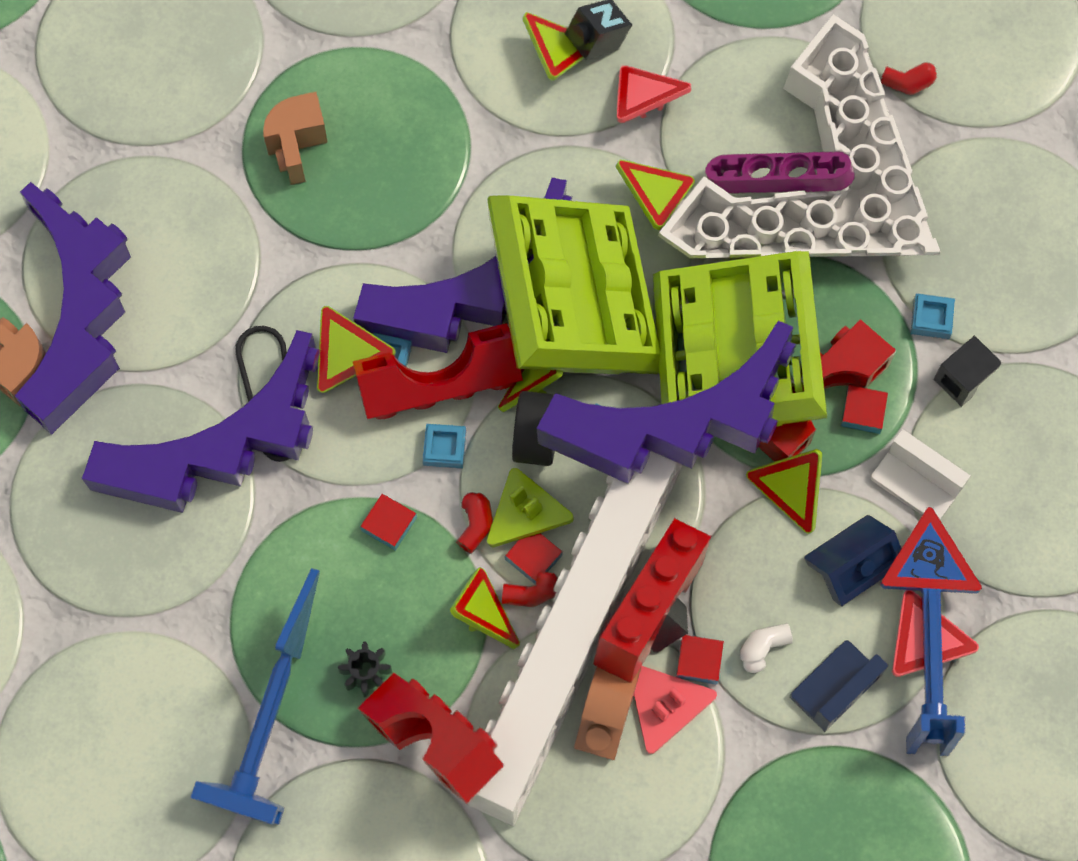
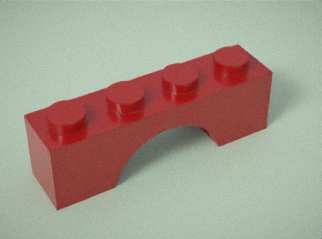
M861 319L851 329L844 326L831 340L830 344L833 346L824 355L820 352L824 389L833 386L849 385L867 388L890 366L896 349ZM795 386L792 387V393H796ZM812 420L776 426L768 444L761 441L759 448L774 462L801 454L811 444L816 429Z
M507 323L469 332L466 345L460 356L449 366L433 372H420L407 368L396 359L392 352L352 361L367 419H388L395 416L399 411L411 408L417 410L428 409L439 401L451 398L463 400L472 397L475 392L490 388L492 390H503L511 387L514 382L523 380L521 369H518L516 366L510 328Z
M676 518L673 519L600 636L593 665L631 683L647 658L672 605L681 592L686 593L701 568L710 543V535Z
M393 673L358 707L374 729L399 750L414 742L431 739L430 745L422 758L440 782L466 804L505 766L494 752L498 747L497 743L486 731L479 727L474 732L475 728L465 716L457 710L451 715L452 711L445 702L435 694L430 697L425 688L414 678L407 682L396 673Z

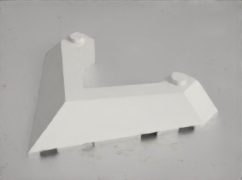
M833 14L791 66L783 88L814 109L823 152H843L851 159L855 178L847 188L840 191L805 193V190L777 193L773 197L751 199V196L735 198L706 177H703L661 229L658 236L689 258H749L792 251H809L810 257L939 255L940 249L936 238L933 239L927 223L928 215L918 186H914L911 177L912 169L893 115H889L884 100L885 92L877 69L873 68L867 52L869 46L865 35Z

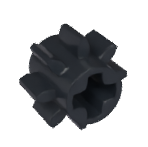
M366 641L363 642L362 649L355 652L347 648L345 651L349 659L348 664L338 666L340 674L351 675L345 682L346 689L349 691L357 686L362 690L364 697L368 696L369 689L378 688L383 683L382 675L392 673L391 665L380 664L386 655L385 650L381 648L374 653L369 650ZM368 662L371 664V669L368 670V676L362 677L359 670H362L363 663Z

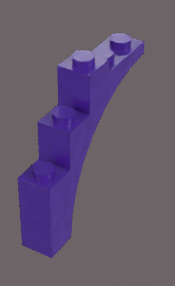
M552 177L544 199L572 201V196L566 195L567 180ZM534 255L527 259L528 264L534 259ZM494 256L483 265L454 278L426 285L392 287L363 283L353 321L372 334L377 333L410 340L414 347L448 353L451 340H458L462 320L490 326L503 324L507 312L497 258Z
M30 182L20 191V194L28 210L44 225L56 244L61 259L64 291L60 320L51 346L36 372L17 392L15 397L23 410L52 435L120 369L113 356L116 353V349L102 335L125 313L119 299L122 293L108 279L131 258V255L126 246L128 238L116 225L111 223L107 226L97 217L88 225L77 212L67 213L61 207L63 204L51 190L46 188L41 191Z
M777 321L763 345L740 369L715 386L683 400L652 407L616 408L587 404L555 393L537 427L538 444L629 484L634 472L642 473L649 459L650 451L692 469L698 456L703 459L706 457L715 436L755 454L761 441L768 444L778 420L772 418L775 403L770 400L779 383V378L774 376L780 365L788 366L796 348V344L791 342L793 326Z
M296 330L284 360L269 382L244 407L219 424L189 437L159 444L119 445L94 441L82 480L91 491L183 513L186 502H192L196 493L197 479L194 476L241 487L244 475L249 476L254 467L255 452H252V449L299 461L302 448H309L313 435V426L309 425L306 412L298 409L305 407L309 393V386L305 385L309 371L315 372L320 355V349L316 348L312 333Z

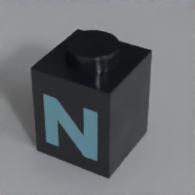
M602 0L578 7L565 35L584 59L588 60L618 51L631 29L632 23L613 0Z

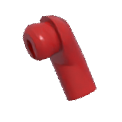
M929 62L921 63L905 73L886 66L880 81L882 85L907 95H914L930 87L935 82L937 71L935 66Z
M475 492L467 493L462 499L461 507L465 509L468 515L469 526L456 541L469 554H472L488 535L493 523L490 501L482 493Z
M539 572L536 575L535 586L504 583L501 604L536 607L555 597L554 587L558 577L555 573Z

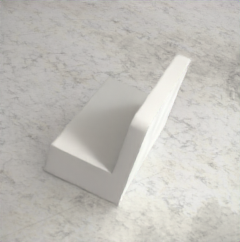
M902 429L893 441L887 455L872 473L871 480L920 515H923L925 510L931 507L939 519H941L971 475Z

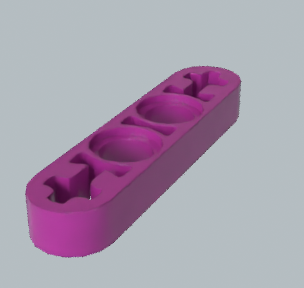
M843 152L725 154L713 158L705 168L707 179L727 193L794 192L803 190L805 192L840 191L847 188L855 178L851 159ZM796 168H807V171L799 177L788 176ZM758 169H770L769 173L761 178L751 177Z

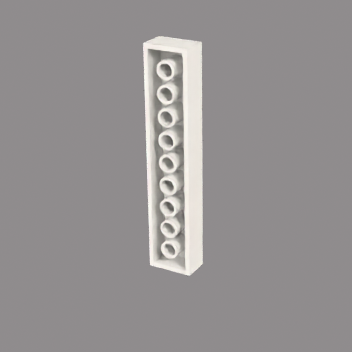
M650 451V456L641 474L634 472L629 484L608 475L605 498L598 496L589 515L591 522L588 527V534L581 532L572 549L571 555L574 556L570 566L572 568L570 571L563 568L554 587V592H556L553 600L554 605L553 607L546 605L538 619L536 643L533 645L528 642L518 662L520 667L519 678L516 683L510 680L503 691L499 702L502 705L500 718L498 721L491 719L485 729L497 743L498 747L494 752L505 766L467 803L469 806L514 827L595 655L600 636L617 608L683 467L682 464Z

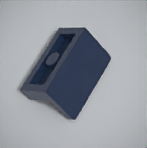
M866 515L805 555L804 558L808 566L823 576L833 601L843 606L882 580L902 548L893 529L872 516Z
M845 640L791 693L790 698L826 732L884 674L889 665L878 654L869 660L849 640Z

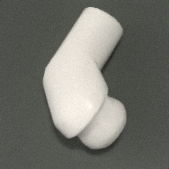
M788 623L751 632L740 650V659L743 661V667L747 672L757 673L766 667L764 658L770 648L792 644V633Z

